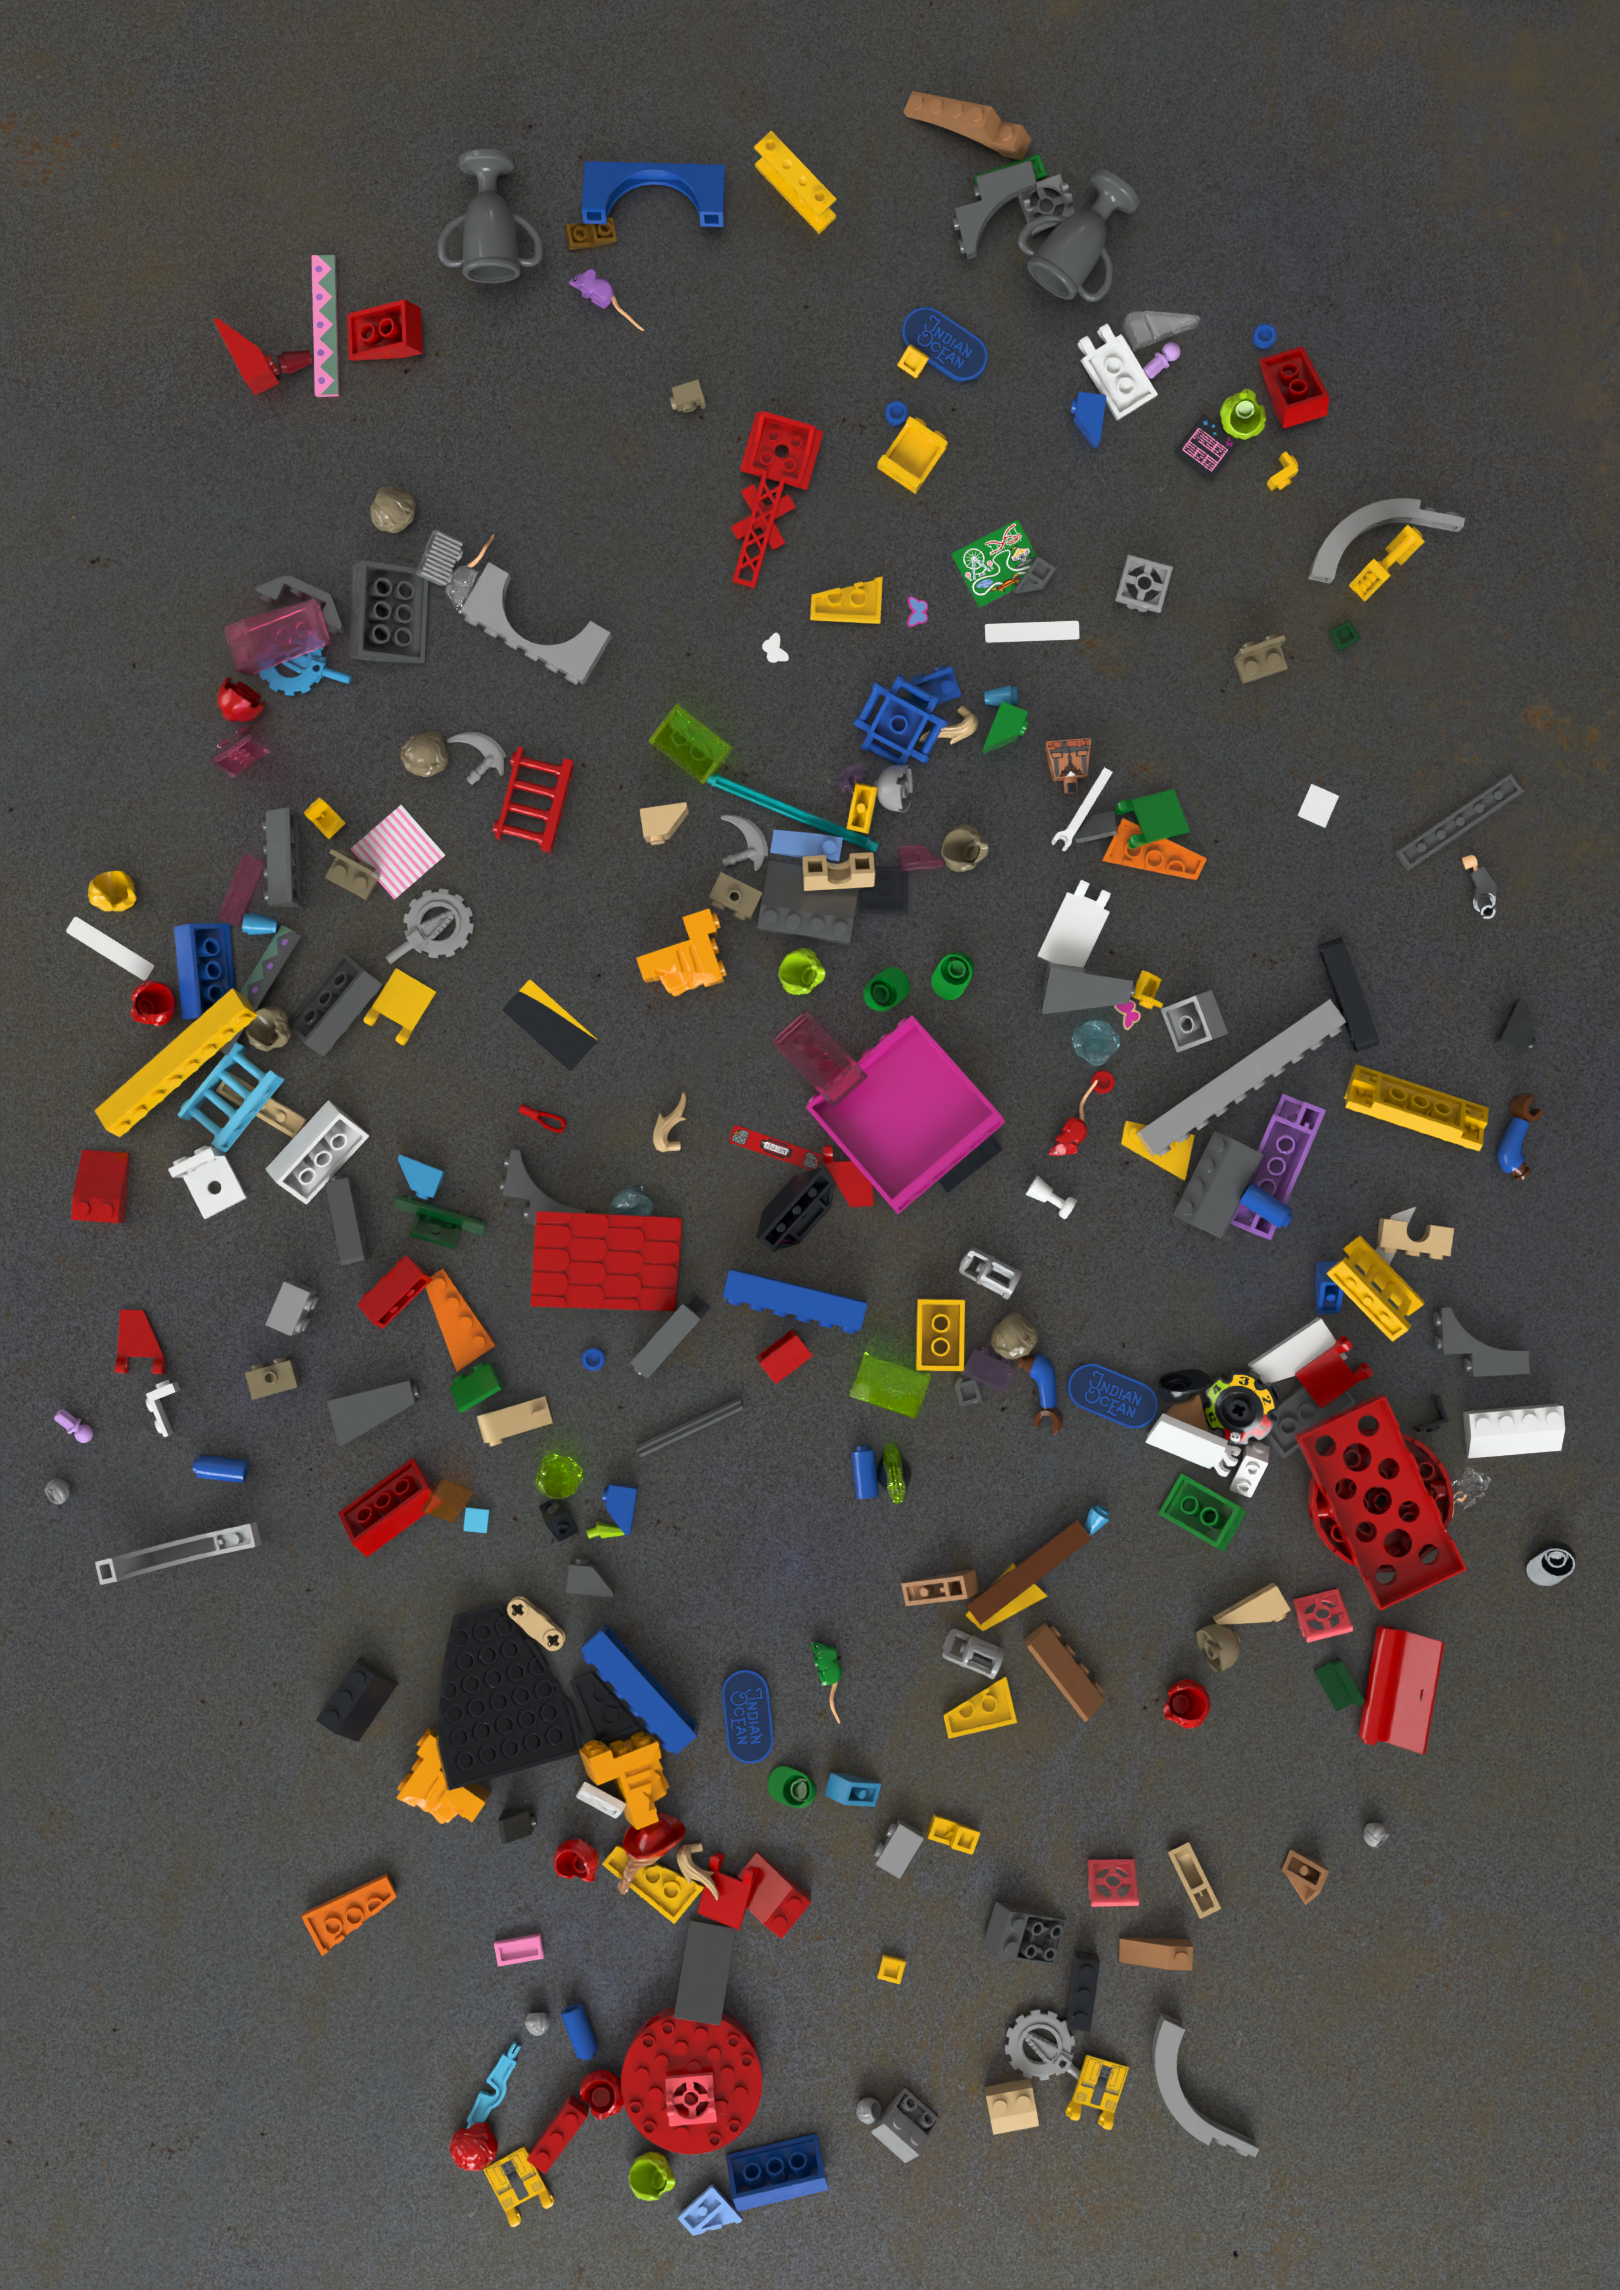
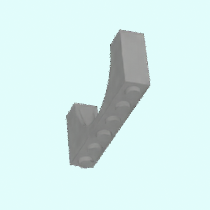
M488 562L461 609L462 614L465 616L464 620L475 627L477 624L485 627L484 632L494 638L497 636L504 638V643L515 650L518 647L526 651L524 655L533 661L542 660L546 663L545 667L552 672L557 673L558 670L566 674L565 679L577 685L580 682L584 685L611 640V633L590 621L577 636L561 644L540 645L524 639L510 626L506 616L505 596L511 577L509 573Z

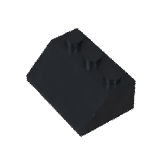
M991 1134L942 1176L938 1182L947 1193L1001 1152L1002 1148Z
M360 1657L354 1663L316 1721L337 1735L359 1742L399 1683Z

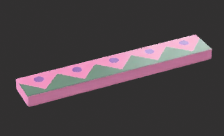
M312 255L315 396L335 397L340 396L336 256Z

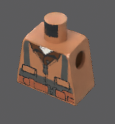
M1091 738L1046 741L1044 745L1052 780L1063 781L1064 794L1078 793L1077 780L1086 779L1088 776Z

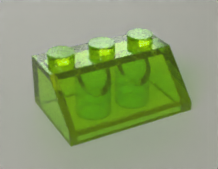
M679 704L672 708L648 740V742L703 785L715 774L735 749Z
M864 1352L849 1397L915 1419L923 1402L931 1375Z

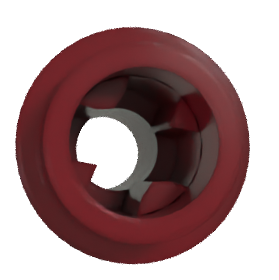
M309 350L286 351L276 356L282 374L287 373L290 375L313 364Z

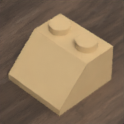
M687 802L640 809L645 841L650 842L651 845L664 844L665 840L670 839L689 814Z
M1030 2079L984 2087L993 2135L1039 2126Z

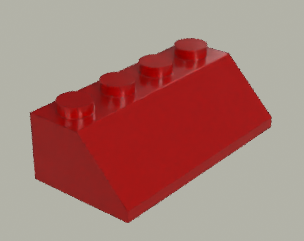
M412 1458L338 1512L352 1545L368 1557L439 1505L442 1499L434 1484L417 1461Z

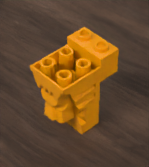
M710 909L682 917L690 940L636 958L643 980L646 983L661 980L667 992L676 997L689 989L694 990L703 984L705 987L724 982L723 976L727 974L722 960L717 961L715 954H718L719 950L715 938L710 939V937L718 935L717 929L721 928L716 912L711 914Z
M437 1725L433 1730L428 1728L417 1743L420 1749L416 1753L419 1755V1758L411 1768L414 1773L408 1772L397 1789L401 1792L397 1799L413 1807L417 1804L423 1811L430 1812L441 1824L450 1822L457 1814L473 1822L487 1802L491 1792L478 1783L447 1791L436 1746Z
M638 1732L633 1734L631 1739L627 1741L618 1740L609 1744V1748L602 1741L593 1740L584 1744V1748L579 1749L587 1776L595 1784L600 1785L614 1780L620 1801L626 1803L623 1810L626 1820L638 1830L659 1821L654 1802L666 1795L669 1784L662 1773L663 1768L658 1760L661 1759V1752L656 1739L648 1733Z

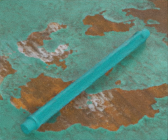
M707 771L704 777V781L712 784L711 786L713 787L716 786L835 837H841L847 842L864 848V850L877 851L879 842L872 840V837L846 829L843 826L720 776L718 773L714 774Z

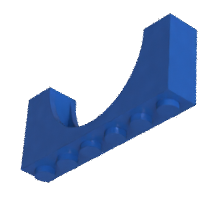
M621 161L584 162L583 224H607L612 206L626 192L644 185H664L682 192L692 201L699 214L700 226H724L725 165L629 163Z

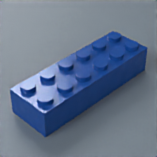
M732 1268L729 1270L723 1298H727L726 1303L740 1306L741 1302L750 1304L749 1308L763 1312L764 1308L773 1310L772 1314L786 1317L787 1313L796 1315L795 1320L809 1323V1320L813 1319L819 1321V1326L827 1328L838 1325L841 1326V1331L855 1334L856 1330L861 1331L867 1307V1301Z
M606 1623L584 1641L580 1649L583 1652L581 1654L583 1659L589 1665L593 1663L597 1667V1674L604 1682L609 1681L615 1687L613 1689L614 1693L621 1700L625 1698L630 1704V1711L636 1717L641 1716L646 1722L644 1725L652 1735L656 1733L662 1739L660 1743L669 1753L673 1751L677 1755L697 1736L699 1726Z

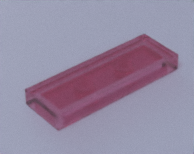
M245 853L243 854L217 918L240 927L244 913L246 914L264 871V864H267L266 862Z

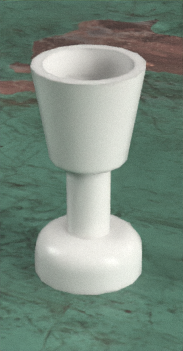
M1037 1175L1025 1195L1042 1202L1048 1200L1060 1208L1059 1216L1066 1219L1077 1200L1073 1197L1063 1200L1052 1193L1053 1189Z

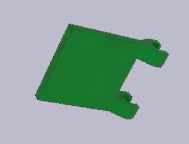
M1175 789L1133 800H1123L1118 802V806L1115 807L1118 815L1134 810L1142 834L1132 835L1127 841L1130 849L1189 833L1190 831Z

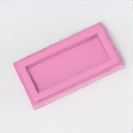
M541 1933L494 1942L498 1966L544 1959L545 1957Z

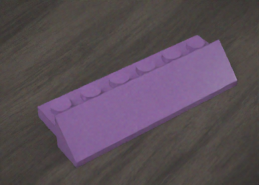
M1282 1094L1257 1150L1264 1156L1250 1185L1252 1183L1279 1201L1287 1204L1326 1110ZM1241 1203L1230 1223L1268 1240L1272 1239L1277 1228Z

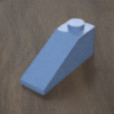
M774 829L770 853L798 858L826 855V860L829 863L839 864L843 838Z

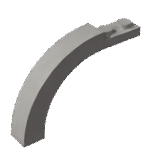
M1396 498L1372 503L1349 515L1329 534L1314 557L1307 579L1331 583L1335 579L1338 563L1346 547L1360 534L1376 526L1404 522L1459 532L1464 527L1465 518L1459 517V514L1455 512L1438 513L1436 509L1430 507L1419 509L1421 503L1419 499Z
M257 1522L131 1551L96 1561L95 1565L100 1585L162 1568L253 1548L262 1544Z
M1161 2013L1153 2039V2067L1160 2092L1170 2112L1187 2132L1201 2142L1209 2145L1214 2137V2141L1222 2146L1228 2144L1243 2156H1248L1249 2154L1256 2157L1259 2147L1255 2140L1206 2117L1186 2098L1180 2087L1177 2074L1178 2049L1185 2032V2027L1182 2022Z

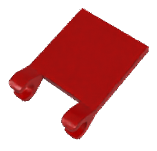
M1346 1336L1340 1337L1331 1348L1295 1373V1376L1321 1409L1359 1381L1373 1375V1371L1367 1363L1360 1364L1352 1372L1339 1354L1345 1353L1353 1347Z
M716 1853L710 1858L709 1871L714 1872L711 1878L717 1887L719 1897L716 1900L712 1892L704 1886L697 1913L740 1930L758 1869L753 1866L746 1868L742 1881L720 1872L724 1855Z

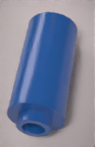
M1253 1183L1240 1201L1242 1205L1279 1229L1282 1226L1287 1228L1294 1218V1215L1291 1214L1292 1208Z
M869 1445L855 1446L856 1450L851 1451L856 1499L878 1497L875 1449H870Z
M201 1454L199 1459L194 1460L193 1472L196 1473L197 1478L245 1483L249 1462L244 1459Z
M579 2003L562 2010L560 2014L576 2057L582 2058L585 2061L596 2056L595 2052L599 2048L583 2005Z

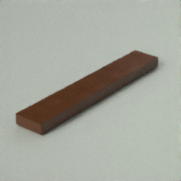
M1075 1520L969 1602L966 1607L978 1623L982 1625L1092 1538L1080 1522Z

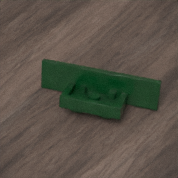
M396 1195L395 1209L416 1215L409 1231V1236L454 1249L461 1229L482 1236L485 1234L486 1222H483L478 1217L463 1216L455 1210H444L428 1202L424 1204L415 1201L410 1196L401 1197Z

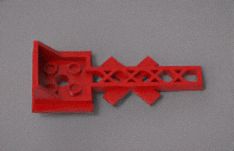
M761 411V413L756 412L740 471L762 478L758 492L754 484L741 491L752 511L751 516L731 526L737 540L745 537L732 580L733 583L755 589L768 542L772 550L785 544L774 520L796 508L789 494L781 498L785 484L808 490L824 431L817 430L816 426ZM781 446L789 450L788 455L784 458H779L775 454L776 449ZM770 479L780 483L778 487L770 491L766 485V480ZM769 497L772 504L766 507L763 500ZM761 528L763 534L756 536L754 531ZM757 543L760 553L758 556L750 559L746 552L747 547ZM749 565L754 572L752 582L739 578L741 570Z

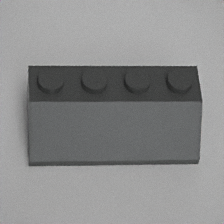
M289 807L266 811V818L262 819L263 831L266 832L267 840L263 841L264 855H267V864H264V877L268 878V888L264 889L265 901L271 907L301 906L298 813Z
M344 952L288 1020L289 1029L304 1044L324 1057L333 1048L334 1043L347 1031L357 1015L363 1011L371 998L378 993L383 984Z
M1214 1131L1173 1215L1194 1227L1223 1239L1264 1155L1230 1137Z

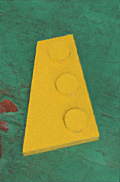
M883 576L865 583L858 582L850 587L835 588L812 594L810 620L880 624Z
M1125 1121L1121 1145L1150 1160L1183 1181L1186 1180L1195 1135L1190 1134L1191 1136L1180 1144L1177 1140L1169 1145L1171 1150L1161 1157L1158 1154L1151 1156L1136 1135L1137 1132L1148 1125Z
M1012 1563L995 1582L1015 1568L1016 1565ZM1034 1583L982 1625L978 1623L969 1610L965 1615L978 1628L985 1631L1047 1597V1594Z
M1006 1676L943 1715L949 1739L1017 1723Z

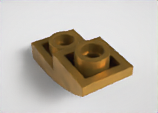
M613 217L607 219V224L570 223L564 226L568 250L597 247L617 241Z

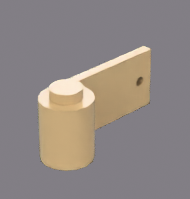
M545 1396L477 1416L484 1443H489V1446L503 1443L502 1438L553 1423Z

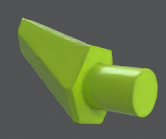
M596 1522V1527L586 1530L589 1539L599 1535L602 1539L625 1535L619 1526Z

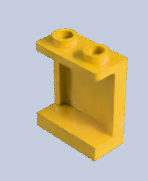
M909 416L886 454L882 455L878 461L877 468L916 494L947 449L948 442L946 437L939 431L935 430L933 432L926 427L927 424L917 417L913 419Z

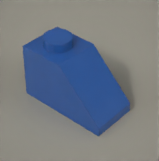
M1078 392L1077 399L1072 398L1070 413H1074L1073 421L1090 444L1098 448L1107 395Z
M1339 1261L1317 1262L1315 1273L1317 1314H1335L1341 1311L1344 1291L1327 1275L1329 1269Z
M611 1482L609 1488H604L602 1501L606 1502L607 1511L623 1533L630 1536L638 1486Z

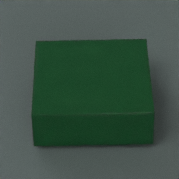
M1350 619L1328 631L1338 652L1361 640Z

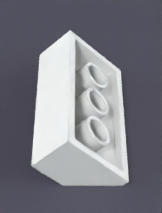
M328 1100L265 1170L277 1184L307 1205L325 1183L331 1179L330 1177L364 1143L369 1135L346 1113Z
M1544 1404L1463 1411L1467 1458L1560 1451L1562 1448L1565 1433L1564 1409L1562 1405Z

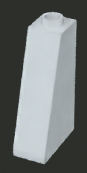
M1315 1318L1251 1361L1248 1366L1251 1369L1250 1371L1260 1374L1259 1381L1262 1384L1280 1381L1295 1376L1296 1372L1331 1348L1336 1340L1323 1320ZM1345 1353L1339 1354L1343 1360L1348 1358Z

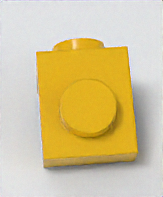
M1287 452L1281 454L1279 461L1284 469L1272 476L1266 483L1271 491L1277 487L1279 490H1282L1291 483L1290 479L1299 471L1297 468L1298 463L1293 455L1289 456Z
M320 797L304 811V815L328 839L346 824Z
M1142 970L1136 982L1135 994L1132 997L1139 1000V1005L1145 1008L1152 1009L1153 1006L1162 1008L1163 1003L1154 999L1162 979Z

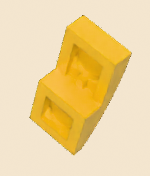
M933 1814L926 1833V1837L930 1840L949 1845L952 1849L973 1855L980 1836V1832L971 1827Z

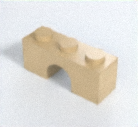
M873 852L852 853L846 862L840 864L829 863L826 860V855L803 856L804 891L874 887L875 867Z
M1380 1218L1376 1246L1383 1247V1252L1396 1253L1397 1249L1406 1250L1405 1255L1420 1256V1252L1429 1253L1428 1258L1443 1260V1255L1451 1256L1454 1228L1426 1224L1423 1237L1417 1241H1412L1407 1235L1408 1222Z

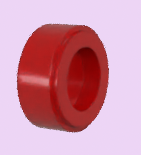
M1106 1070L1097 1071L1091 1077V1086L1095 1080H1098L1093 1088L1097 1093H1108L1114 1087V1077Z

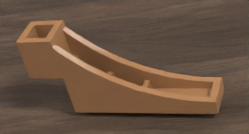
M912 91L903 112L906 117L935 124L964 135L1007 158L1023 161L1032 140L1022 125L1001 121L991 106Z

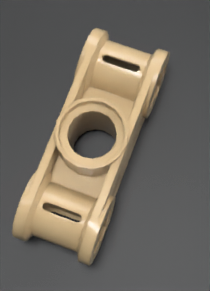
M516 1596L511 1600L507 1607L508 1615L528 1635L536 1639L549 1651H557L562 1647L566 1638L565 1632L544 1611L537 1608L524 1596ZM519 1604H522V1605H523L522 1611L520 1610V1611L517 1613V1612L514 1610L515 1607H516L515 1605L518 1606ZM558 1635L557 1641L553 1643L549 1641L551 1636Z

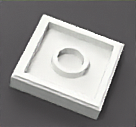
M587 1782L583 1783L576 1795V1798L615 1819L618 1818L626 1806V1803Z

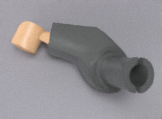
M1475 856L1463 857L1462 861L1465 870L1472 867L1474 870L1470 874L1476 886L1473 895V906L1484 919H1490L1496 913L1494 907L1496 903V883L1484 866L1479 868Z

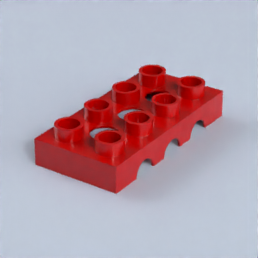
M1378 1394L1294 1434L1367 1591L1375 1607L1381 1611L1462 1573L1467 1568L1453 1539L1443 1525L1440 1511L1421 1478L1420 1469L1412 1452L1408 1449L1401 1436L1400 1426L1386 1397ZM1366 1415L1373 1416L1376 1421L1375 1430L1369 1435H1362L1358 1429L1359 1420ZM1324 1435L1330 1436L1333 1440L1332 1451L1326 1455H1319L1315 1449L1317 1439ZM1351 1444H1363L1371 1453L1370 1464L1362 1471H1352L1344 1464V1451ZM1392 1458L1396 1463V1471L1391 1477L1384 1478L1379 1474L1378 1466L1382 1460ZM1348 1478L1353 1482V1492L1346 1498H1340L1335 1491L1336 1484L1341 1479ZM1381 1486L1390 1493L1391 1505L1386 1512L1372 1514L1365 1508L1363 1502L1364 1495L1371 1487ZM1406 1501L1414 1502L1417 1509L1415 1516L1410 1520H1402L1399 1516V1507ZM1369 1521L1374 1527L1372 1537L1364 1541L1359 1540L1356 1536L1357 1526L1361 1522ZM1395 1529L1404 1530L1411 1537V1549L1402 1557H1393L1384 1548L1385 1536ZM1426 1544H1433L1437 1550L1436 1558L1430 1563H1422L1419 1558V1551ZM1384 1564L1391 1565L1394 1569L1392 1580L1388 1583H1379L1376 1578L1377 1569Z

